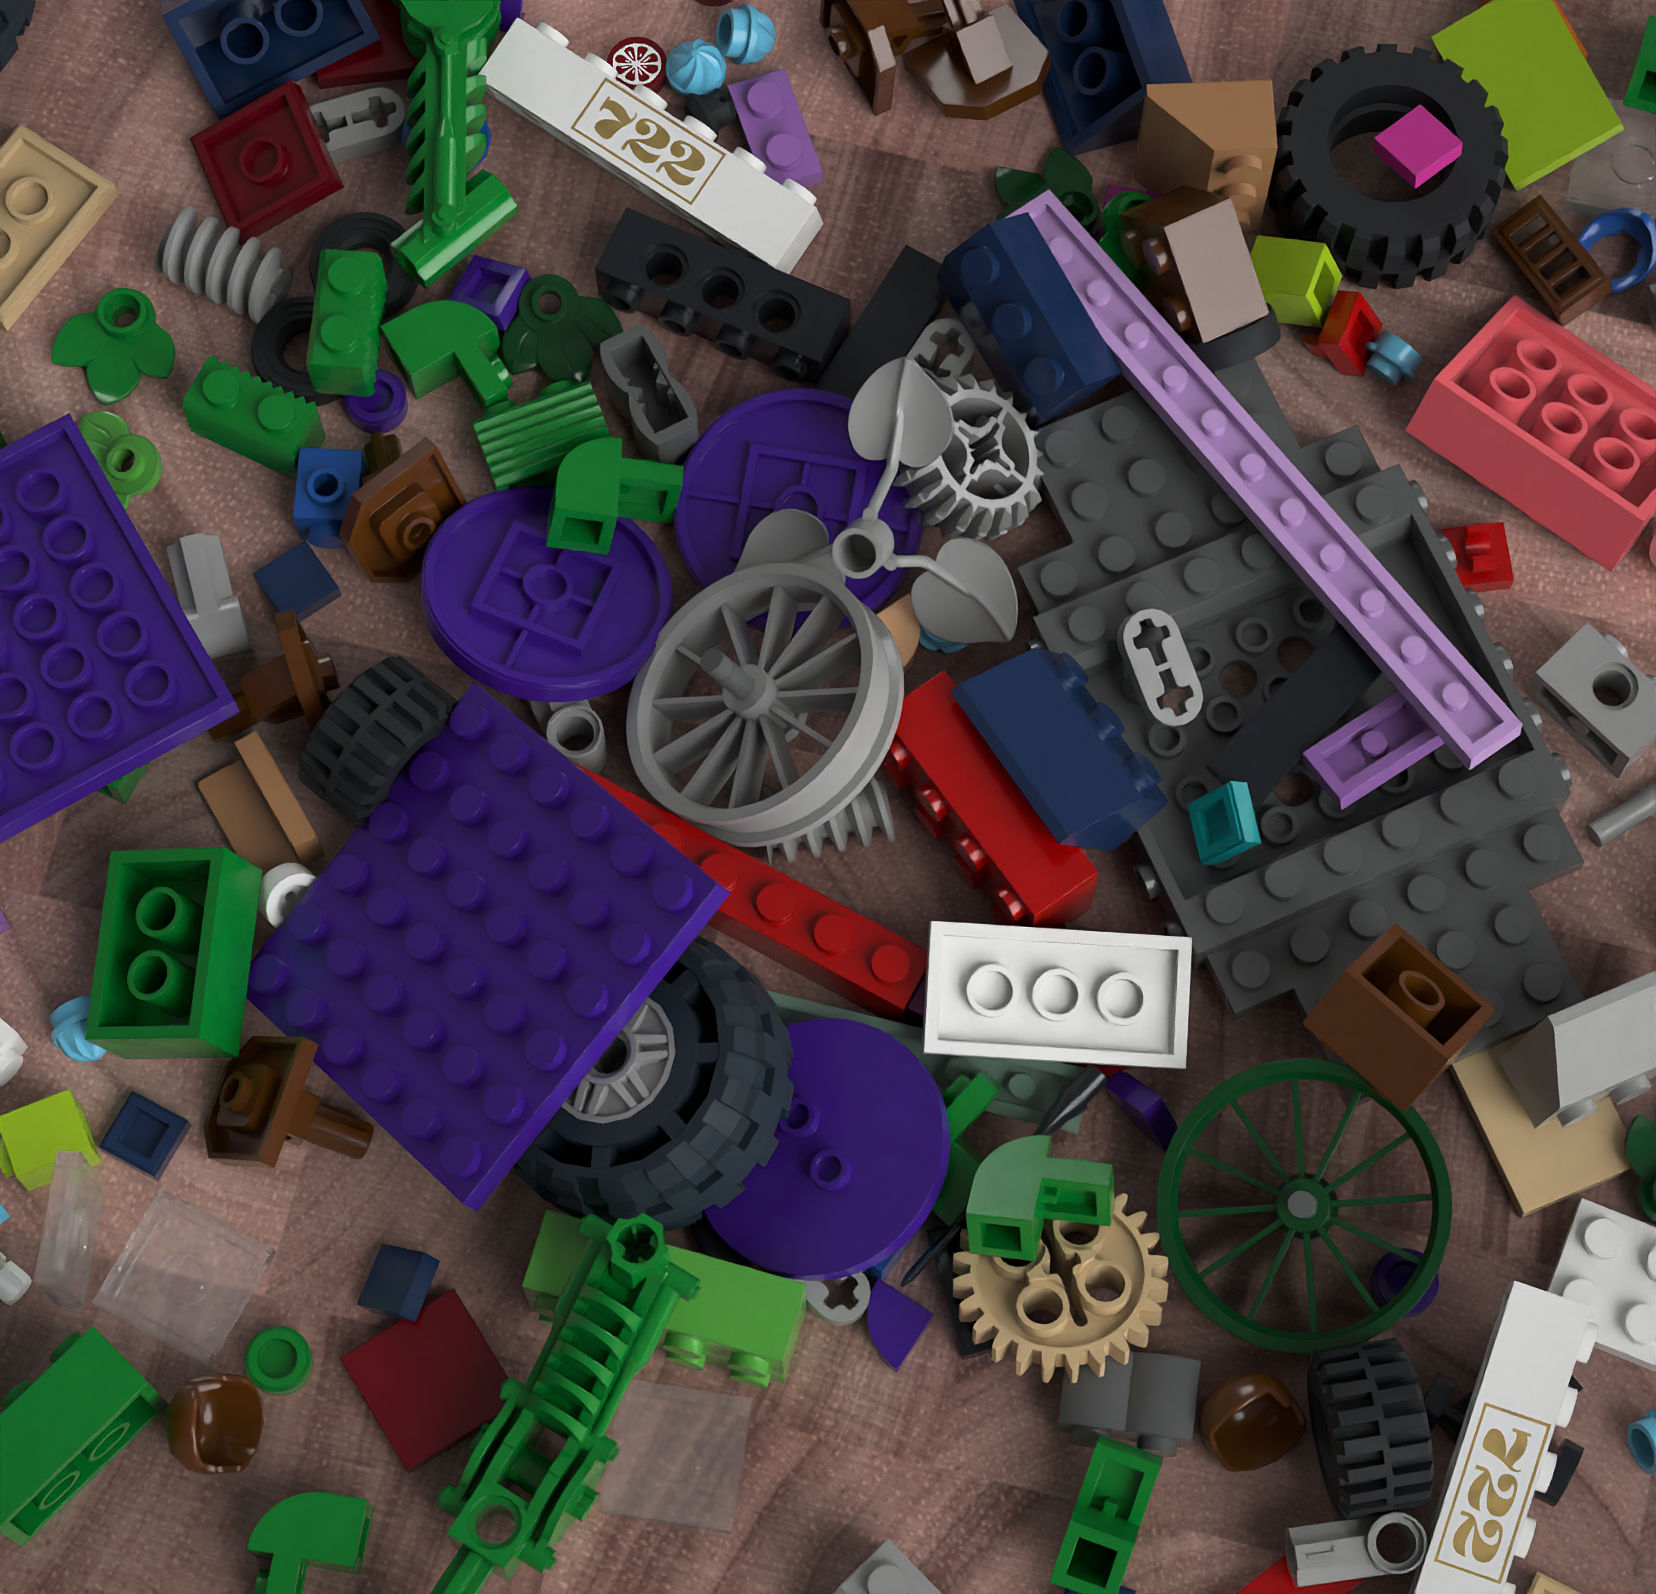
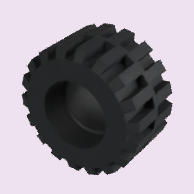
M388 657L356 677L324 712L305 745L299 763L298 777L304 785L359 828L369 822L370 816L377 806L387 801L391 785L421 747L429 740L438 737L449 723L451 714L456 708L458 701L403 657Z
M1393 1337L1313 1351L1307 1371L1310 1419L1324 1483L1328 1495L1340 1515L1345 1520L1427 1506L1434 1484V1460L1429 1423L1415 1368L1408 1353L1398 1339Z

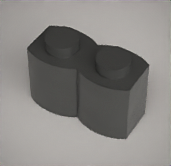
M638 324L601 342L600 354L607 395L620 415L631 422L634 442L642 458L672 465L684 463L694 444L699 439L697 411L685 387L669 375L667 356L659 340L646 327Z
M1129 1351V1360L1126 1365L1120 1364L1110 1355L1105 1356L1104 1376L1100 1378L1092 1371L1088 1364L1080 1365L1077 1383L1070 1382L1064 1369L1057 1431L1070 1433L1069 1442L1077 1446L1095 1448L1100 1434L1111 1439L1137 1442L1136 1448L1161 1457H1175L1177 1447L1190 1448L1192 1442L1201 1361L1165 1354Z

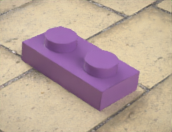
M785 68L728 85V96L736 108V118L749 153L766 165L767 169L764 174L783 185L787 178L797 182L804 188L823 182V171Z
M1397 691L1302 753L1303 764L1342 811L1445 743L1401 692Z

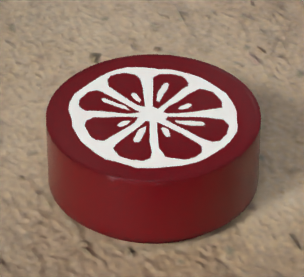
M630 37L617 43L608 55L607 63L618 72L615 79L631 90H634L637 84H641L658 94L667 81L666 55L656 42L648 38Z

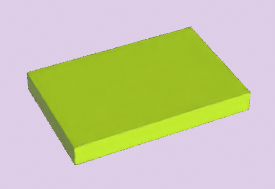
M1493 0L1431 36L1444 62L1446 59H1450L1464 68L1461 78L1467 83L1473 79L1478 80L1489 93L1485 108L1492 105L1498 108L1504 122L1501 135L1508 140L1509 158L1505 172L1516 191L1521 190L1625 130L1552 0Z

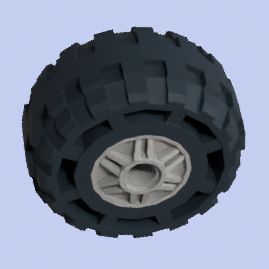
M697 935L513 1166L515 1168L514 1173L541 1198L570 1216L582 1219L584 1216L587 1217L590 1213H593L614 1226L618 1218L631 1219L645 1213L664 1226V1230L669 1232L696 1223L697 1220L702 1219V1210L713 1204L722 1209L747 1189L742 1181L757 1163L763 1167L766 1166L779 1143V1140L773 1136L779 1119H787L790 1113L794 1084L788 1079L787 1070L792 1066L790 1058L794 1057L789 1031L781 1022L775 1007L777 1004L757 978L714 942H710Z

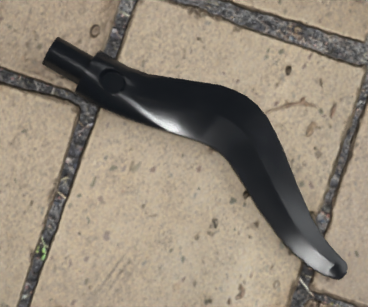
M1088 1064L1068 1087L1063 1086L1057 1099L1031 1136H1052L1066 1122L1087 1110V1104L1108 1083L1106 1076L1094 1065ZM967 1208L904 1275L900 1284L901 1287L912 1282L967 1222Z

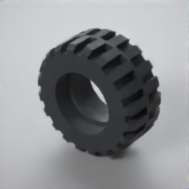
M1378 44L1376 52L1366 54L1364 47L1358 46L1343 51L1339 64H1336L1333 59H1325L1312 68L1310 80L1301 79L1289 93L1287 106L1281 108L1276 123L1278 149L1267 194L1270 209L1279 212L1276 225L1286 239L1297 237L1298 240L1325 243L1342 274L1341 281L1344 274L1360 278L1358 287L1377 289L1379 281H1391L1392 288L1394 289L1413 287L1416 275L1422 274L1424 280L1430 282L1446 274L1449 262L1461 264L1473 252L1476 240L1483 239L1493 217L1506 177L1504 170L1509 158L1508 140L1501 135L1504 122L1498 108L1493 105L1485 108L1489 93L1478 80L1473 79L1469 83L1461 78L1464 68L1450 59H1446L1442 65L1430 59L1432 51L1415 46L1412 54L1397 52V44ZM1420 104L1463 142L1461 156L1439 171L1442 184L1421 198L1405 202L1380 201L1359 193L1341 178L1330 158V152L1343 141L1359 134L1383 132Z

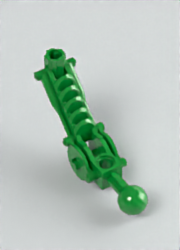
M391 0L400 10L403 41L412 56L420 61L407 82V96L414 99L407 110L406 118L407 126L413 127L406 141V154L413 156L406 169V184L413 185L405 200V213L413 215L424 212V217L390 244V249L400 264L401 269L415 284L418 283L425 289L518 214V205L511 197L507 187L494 174H490L482 169L467 181V176L477 165L486 149V135L479 133L486 120V105L479 103L487 89V77L478 74L486 64L487 52L496 42L501 25V0Z
M590 1213L587 1217L584 1216L577 1226L579 1235L587 1239L555 1306L551 1332L525 1385L513 1377H510L509 1380H504L499 1389L501 1391L499 1398L506 1403L492 1424L484 1423L477 1437L472 1440L469 1451L473 1454L464 1469L459 1485L455 1487L449 1484L447 1488L443 1487L437 1496L438 1502L436 1507L456 1519L447 1534L452 1547L457 1549L458 1552L430 1594H478L492 1572L509 1582L521 1562H524L541 1574H544L547 1570L550 1571L557 1561L555 1558L557 1551L552 1547L563 1538L576 1519L583 1522L588 1517L587 1514L593 1505L596 1504L600 1493L595 1491V1488L604 1473L606 1465L610 1461H614L620 1452L618 1443L605 1436L612 1418L632 1378L648 1363L680 1297L689 1302L691 1299L694 1300L701 1290L699 1287L700 1279L670 1261L669 1249L665 1244L664 1226L645 1213L631 1219L618 1218L614 1226L593 1213ZM545 1428L567 1440L555 1461L536 1450ZM513 1483L533 1495L530 1504L509 1491ZM505 1515L515 1522L514 1531L507 1540L491 1544L483 1541L478 1536L481 1524L490 1516Z

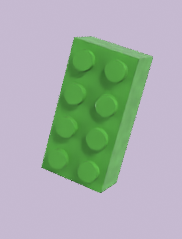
M546 1209L522 1287L531 1311L540 1313L538 1322L552 1328L555 1306L587 1239L579 1235L577 1226L581 1219ZM666 1244L669 1249L670 1261L700 1279L699 1287L701 1290L697 1297L689 1302L680 1297L656 1345L657 1348L667 1350L665 1359L679 1366L694 1370H703L705 1362L731 1369L730 1379L755 1388L767 1389L769 1380L785 1384L807 1309L806 1285Z

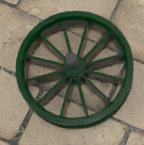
M1312 1058L1285 1059L1257 1065L1235 1074L1207 1093L1190 1110L1170 1141L1163 1159L1156 1196L1158 1229L1165 1256L1168 1257V1263L1180 1286L1192 1302L1209 1319L1236 1337L1259 1347L1294 1354H1313V1351L1359 1344L1374 1338L1402 1319L1419 1302L1435 1278L1446 1253L1452 1223V1191L1446 1163L1434 1135L1415 1108L1411 1105L1403 1112L1391 1101L1381 1098L1370 1088L1367 1080L1349 1065ZM1299 1081L1326 1082L1355 1091L1315 1175L1306 1173ZM1284 1082H1291L1298 1174L1291 1177L1287 1175L1237 1102V1100L1251 1092ZM1362 1095L1388 1111L1401 1124L1406 1133L1329 1184L1323 1179V1176ZM1231 1105L1283 1180L1277 1189L1194 1149L1198 1139L1208 1125L1228 1106ZM1412 1139L1424 1162L1430 1182L1431 1194L1338 1200L1335 1192L1337 1188ZM1190 1154L1273 1194L1272 1205L1180 1211L1181 1183ZM1432 1201L1430 1233L1422 1258L1414 1256L1337 1218L1339 1207ZM1273 1212L1275 1222L1200 1273L1198 1272L1186 1247L1180 1218ZM1334 1224L1418 1264L1415 1272L1403 1289L1383 1308L1379 1309L1327 1233ZM1281 1228L1287 1235L1248 1316L1245 1317L1223 1302L1211 1290L1204 1279ZM1320 1236L1374 1313L1350 1326L1325 1332H1319L1311 1243V1239ZM1294 1238L1303 1239L1311 1333L1282 1331L1254 1321Z

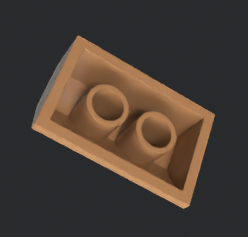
M1272 80L1146 84L1134 163V180L1149 192L1165 194L1186 185L1230 197L1243 235L1250 230H1260L1278 149Z

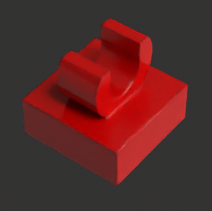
M1338 290L1321 334H1304L1302 341L1314 356L1320 358L1328 357L1341 375L1363 377L1367 367L1366 363L1372 354L1365 348V344L1367 341L1374 343L1377 340L1383 324L1360 292Z
M1504 522L1472 524L1441 530L1440 533H1443L1448 538L1455 552L1457 567L1454 570L1464 589L1471 587L1477 593L1511 588L1514 576Z

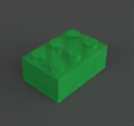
M225 847L111 851L85 1040L124 1059L239 1058L262 869Z
M94 1326L84 1335L78 1331L63 1340L49 1358L52 1365L34 1383L30 1380H25L18 1384L0 1403V1410L2 1411L0 1414V1533L20 1547L26 1545L169 1406L164 1398Z

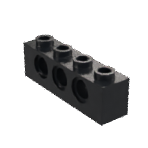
M627 207L595 267L598 294L613 308L628 314H633L636 310L658 319L665 329L676 335L689 337L695 334L714 342L716 348L725 355L738 360H746L748 357L769 365L776 375L793 383H803L805 380L816 385L839 350L851 325L850 299ZM660 273H672L679 277L675 283L666 286L657 285L651 281L653 277ZM716 296H728L735 300L734 304L724 309H716L706 304L711 298ZM771 319H783L791 324L788 329L782 332H771L762 327L765 322Z

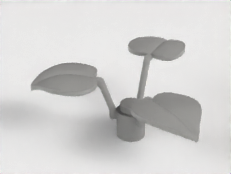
M900 357L877 369L867 379L857 393L849 413L848 430L854 450L865 459H887L885 471L867 508L864 509L862 517L854 520L836 537L834 543L829 545L828 531L823 522L816 516L797 509L775 511L766 516L753 529L733 573L763 564L796 563L820 569L845 585V575L855 579H862L871 576L881 566L889 571H893L897 567H922L927 571L922 573L914 582L911 602L916 618L927 631L946 641L962 644L978 642L1008 643L1013 638L1017 626V594L1007 566L992 548L975 539L955 537L948 540L941 547L936 561L926 555H895L893 553L894 537L892 531L885 522L878 519L879 509L898 471L899 461L911 467H923L931 464L947 449L954 430L952 410L941 389L912 358ZM798 603L797 611L814 610L817 604Z

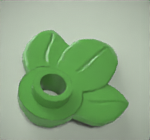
M97 411L82 415L79 431L126 511L132 496L149 492L159 482L162 474L160 453L151 441L143 436L132 434L126 421L114 413ZM134 456L133 466L128 471L123 472L125 463Z

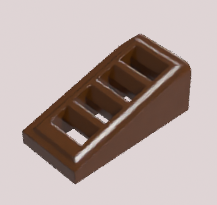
M1541 194L1490 230L1491 234L1562 327L1613 291L1610 280ZM1540 216L1546 225L1518 245L1511 236ZM1552 235H1555L1559 242L1531 262L1526 254ZM1568 252L1572 260L1545 279L1540 272ZM1579 270L1585 274L1586 277L1562 295L1558 296L1554 291V288Z

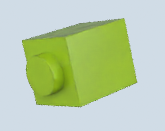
M1257 235L1250 257L1265 301L1274 309L1278 322L1323 328L1342 278V274L1326 244Z
M71 1089L64 1090L0 1116V1133L2 1136L0 1138V1168L6 1178L16 1175V1178L28 1191L102 1163L82 1104Z

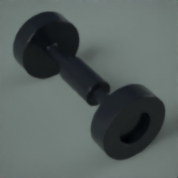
M1441 1371L1437 1372L1423 1397L1430 1434L1440 1417L1460 1428L1465 1417L1463 1413L1446 1405L1457 1380ZM1567 1438L1562 1441L1555 1453L1557 1454V1461L1548 1489L1545 1493L1537 1491L1535 1498L1552 1507L1556 1506L1579 1464L1584 1447Z

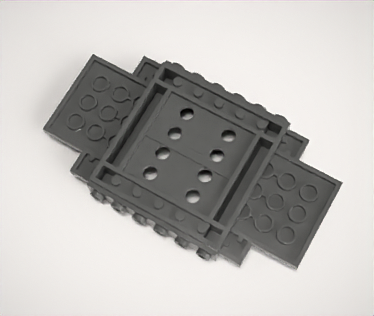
M1255 358L1212 372L1523 725L1518 737L1471 770H1468L1449 747L1443 744L1342 811L1304 766L1302 759L1289 774H1297L1307 780L1311 788L1310 799L1300 806H1288L1278 799L1274 789L1254 810L1261 843L1217 866L1202 865L1187 804L1223 785L1206 769L1207 764L1294 673L1285 669L1277 659L1278 648L1287 641L1296 640L1306 644L1313 652L1333 631L1334 625L1338 620L1136 389L1035 430L1040 431L1034 439L1036 449L1044 452L1042 456L1037 458V467L1044 473L1041 476V488L1069 545L1017 567L1016 577L1035 614L1032 620L1031 641L1025 643L1026 651L1038 648L1059 654L1065 652L1074 658L1087 674L1088 682L1084 686L1097 703L1102 702L1106 704L1121 720L1125 728L1121 737L1133 753L1139 752L1144 755L1160 774L1161 782L1157 786L1169 803L1123 843L1129 841L1139 862L1133 865V871L1143 895L1147 900L1156 898L1166 917V920L1160 923L1163 936L1192 937L1191 971L1202 968V970L1208 969L1232 1020L1289 995L1292 996L1303 1020H1305L1341 974L1395 923L1497 1009L1452 1064L1532 1030L1547 1016L1585 1001L1529 892L1579 870L1584 863L1559 814L1571 793L1569 787L1572 785L1571 776L1560 754L1557 752L1550 754L1540 734L1543 725L1535 704L1527 696L1521 698L1511 679L1514 675V669L1508 652L1500 642L1493 643L1483 625V622H1485V612L1478 595L1471 587L1464 589L1454 570L1457 567V559L1450 541L1443 533L1436 535L1426 516L1429 513L1428 502L1419 483L1416 480L1408 481L1400 464L1381 471L1358 425L1301 448ZM1151 608L1162 610L1173 618L1179 628L1203 693L1201 710L1193 720L1184 725L1172 727L1157 725L1148 719L1141 708L1117 643L1120 625L1126 617L1136 611ZM1145 620L1139 622L1141 633L1133 637V643L1136 649L1148 648L1155 665L1161 664L1155 643L1164 638L1163 632L1160 627L1149 628ZM1238 664L1248 667L1256 679L1254 690L1244 696H1235L1226 692L1220 683V674L1228 666ZM1165 671L1159 672L1165 690L1164 694L1156 698L1160 709L1163 708V698L1168 692L1174 689H1184L1183 687L1172 688ZM1383 673L1321 740L1399 690ZM1308 1029L1323 1060L1349 1065L1341 1057L1326 1051L1317 1040V1037ZM1336 1085L1347 1108L1355 1091ZM1362 1095L1357 1106L1370 1101L1371 1099Z

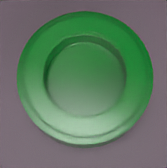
M274 1326L262 1330L253 1337L247 1346L244 1363L246 1372L256 1387L270 1395L285 1396L298 1391L306 1384L313 1370L314 1359L310 1346L300 1333L288 1327Z

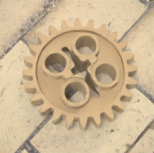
M1123 1193L1114 1198L1115 1207L1111 1226L1044 1219L1042 1229L1046 1232L1051 1243V1252L1058 1274H1049L1050 1253L1041 1238L1036 1261H1032L1026 1266L1014 1267L1003 1262V1257L969 1253L967 1229L961 1230L960 1248L964 1251L954 1253L953 1272L960 1275L953 1279V1297L965 1299L959 1304L960 1322L977 1321L972 1327V1341L974 1344L994 1339L992 1361L997 1363L1012 1353L1016 1355V1374L1019 1376L1033 1362L1041 1365L1043 1382L1048 1383L1055 1367H1064L1070 1382L1077 1383L1080 1365L1088 1364L1092 1371L1100 1378L1104 1376L1105 1356L1110 1355L1122 1365L1128 1363L1130 1349L1127 1341L1139 1347H1146L1149 1337V1330L1146 1325H1160L1163 1308L1157 1303L1167 1301L1169 1283L1161 1278L1167 1276L1168 1257L1155 1255L1160 1251L1161 1239L1159 1233L1143 1234L1146 1229L1148 1216L1145 1211L1134 1213L1128 1217L1125 1215L1128 1195ZM1078 1231L1086 1233L1093 1240L1087 1244L1077 1245L1068 1242L1063 1236L1070 1232ZM1062 1280H1071L1070 1300L1074 1309L1076 1308L1078 1315L1086 1323L1085 1326L1080 1327L1075 1324L1070 1313L1069 1300ZM1103 1287L1115 1291L1119 1297L1113 1301L1103 1302L1091 1297L1089 1292ZM1042 1309L1055 1314L1058 1319L1049 1324H1038L1028 1319L1026 1315L1032 1311Z

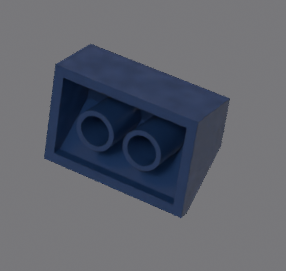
M159 0L162 17L219 120L224 119L292 79L294 82H297L381 39L363 0Z
M1013 0L1019 18L1049 51L1051 67L1043 87L1068 154L1076 156L1137 139L1139 137L1146 84L1193 83L1163 0Z
M1028 212L988 223L945 256L936 279L1004 393L1013 391L1012 406L1017 411L1025 410L1028 412L1025 422L1030 430L1035 431L1047 426L1123 373Z
M1033 648L957 685L951 691V694L1059 844L1114 851L1169 803L1157 786L1161 782L1157 769L1144 755L1139 752H1132L1121 737V734L1125 731L1121 720L1106 704L1102 702L1097 703L1084 686L1088 682L1087 674L1069 654L1065 652L1059 654Z

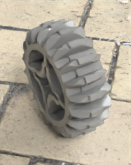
M972 373L965 376L959 375L955 379L951 375L946 378H938L934 383L946 396L953 418L957 421H954L952 439L947 449L939 458L927 466L911 467L899 461L900 475L897 476L892 486L906 488L910 497L905 508L919 507L923 511L922 526H934L939 523L942 539L954 538L958 535L977 541L980 539L984 541L997 539L1006 534L1007 530L1011 531L1022 525L1025 519L1029 517L1028 512L1034 510L1037 504L1042 501L1038 490L1042 489L1041 476L1044 473L1037 467V458L1042 456L1044 452L1036 449L1034 439L1040 431L1029 429L1025 422L1028 415L1027 411H1017L1012 406L1013 391L1001 392L997 395L993 379L981 380L977 383Z

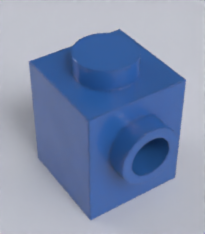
M300 447L293 520L300 540H308L310 544L326 549H337L345 546L339 531L351 495L363 486L361 477L369 474L362 450Z

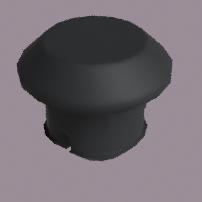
M715 89L702 97L698 94L689 93L684 107L686 116L689 115L696 118L715 132L717 137L714 142L718 139V130L730 123H734L737 114L732 100H728V94L720 89Z

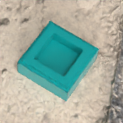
M1230 781L1187 804L1202 865L1217 866L1261 843L1247 782Z

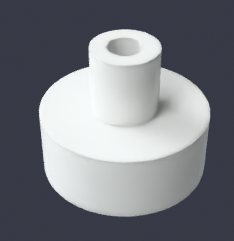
M285 863L274 867L261 880L258 900L259 911L275 928H278L317 877L308 868L298 863Z

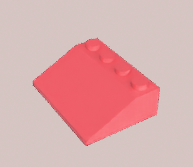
M1515 294L1434 378L1405 429L1406 432L1424 443L1429 450L1446 458L1475 478L1480 485L1500 495L1526 513L1531 520L1545 526L1577 548L1585 557L1596 561L1610 572H1612L1656 517V390Z

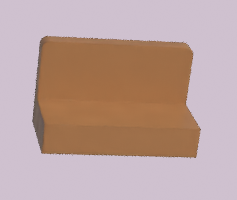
M257 730L234 742L241 759L209 775L198 783L204 799L234 852L262 869L261 880L271 869L278 865L298 863L305 866L325 855L315 831Z

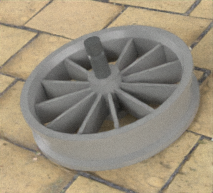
M770 563L753 566L730 574L711 584L682 606L659 632V637L655 643L656 648L637 673L629 697L626 722L628 750L635 772L647 791L658 802L677 814L685 822L729 845L760 847L786 842L812 831L833 818L863 790L884 760L896 733L904 697V674L899 650L891 632L884 622L869 607L859 601L844 584L830 574L807 565ZM798 603H816L817 606L791 640ZM769 611L760 657L758 659L746 622ZM847 616L855 633L820 653ZM729 634L741 667L721 650L715 648ZM861 663L858 687L818 689ZM697 668L705 671L723 686L722 695L682 697ZM850 711L842 730L834 742H831L805 725L808 713ZM710 719L671 743L674 721ZM799 733L827 750L822 758L801 778H799L788 746V742ZM770 750L783 790L758 802L768 751ZM708 755L682 791L675 774ZM736 769L729 807H709Z

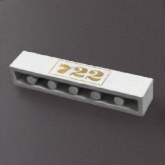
M516 18L478 74L487 77L486 92L489 96L729 250L790 274L824 224L817 208L814 206L817 198L810 191L788 178L783 185L764 174L767 169L766 165L748 151L736 147L734 152L731 153L714 142L717 137L715 132L696 118L687 115L682 122L664 111L668 104L649 88L637 84L635 89L631 90L615 79L618 72L595 54L588 53L585 59L568 50L566 47L569 41L548 24L540 21L536 28L520 18Z
M1517 1281L1507 1283L1426 1535L1427 1552L1422 1563L1416 1567L1408 1594H1515L1516 1585L1506 1582L1514 1555L1524 1559L1532 1542L1536 1519L1528 1517L1527 1513L1534 1491L1545 1493L1553 1476L1557 1454L1547 1450L1555 1425L1566 1428L1573 1413L1578 1390L1568 1387L1576 1361L1586 1364L1594 1347L1598 1325L1589 1322L1593 1307Z

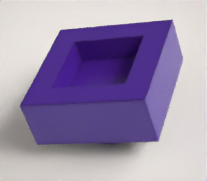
M474 255L448 300L462 302L477 308L493 321L497 329L506 331L518 311L521 291L531 280V277L526 268Z

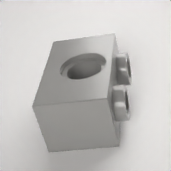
M1587 622L1535 672L1526 694L1618 779L1656 742V676L1651 674L1646 676L1628 660L1626 649L1611 634L1607 632L1599 633ZM1596 687H1607L1614 690L1619 695L1622 704L1607 706L1601 703L1595 697L1593 689Z

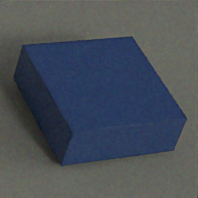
M306 540L253 573L256 583L275 610L280 613L293 608L300 622L342 596L338 585Z
M132 1091L100 1143L99 1148L103 1153L158 1182L189 1131L191 1124L188 1120Z
M381 1244L357 1305L375 1314L415 1322L440 1261L425 1252Z

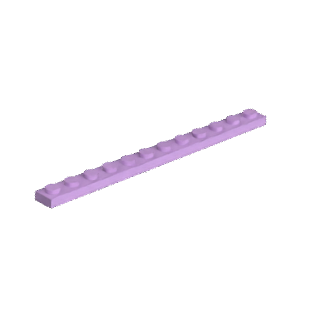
M1050 189L1005 217L1029 213L1120 366L1124 377L1468 770H1471L1518 737L1523 725L1521 721Z

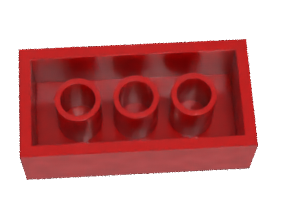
M943 670L903 697L902 711L896 733L879 767L886 779L897 791L906 787L919 806L914 811L925 831L934 840H938L943 836L957 856L952 858V862L966 885L972 890L981 887L995 905L990 909V913L997 925L1062 929L1065 926V922L1071 923L1091 909L1099 872L1080 847L1061 845L1057 842L951 694L956 685L945 670Z

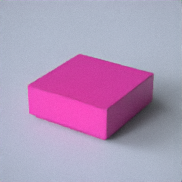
M1420 104L1374 138L1373 151L1416 189L1461 156L1463 142Z

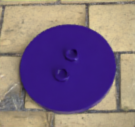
M808 388L771 391L757 395L731 408L703 432L683 465V485L677 508L674 509V523L680 551L689 573L701 591L734 572L753 529L766 516L775 511L797 509L816 516L823 522L828 531L829 545L833 544L836 537L854 520L862 517L863 511L867 508L885 471L887 459H865L854 450L848 430L849 413L854 401L853 399L837 393ZM898 468L879 509L878 519L885 522L892 531L894 537L893 553L895 555H917L923 536V511L919 507L905 508L910 497L905 487L892 486L897 476L900 475ZM881 566L871 576L862 579H855L845 575V586L859 601L873 612H876L897 592L912 567H897L895 570L889 571ZM813 610L797 611L792 637L796 635ZM769 611L747 621V627L765 633ZM847 616L835 632L852 626Z
M512 487L502 491H494L469 501L446 518L436 530L425 551L421 568L419 599L422 615L431 636L443 653L458 668L480 683L499 692L531 701H582L610 693L633 680L655 650V643L659 637L658 634L670 620L673 605L672 584L668 568L661 553L649 536L633 520L618 517L608 555L546 547L548 513L554 487Z
M813 1019L785 1026L789 1031L794 1057L790 1058L792 1066L787 1070V1077L794 1084V1091L788 1118L779 1119L773 1136L779 1140V1143L765 1167L758 1163L742 1181L747 1189L721 1209L713 1204L703 1211L717 1234L728 1246L761 1269L795 1280L826 1281L847 1277L875 1266L901 1248L917 1232L934 1207L943 1187L950 1157L951 1137L948 1114L941 1092L932 1075L908 1048L891 1035L865 1023L848 1019Z

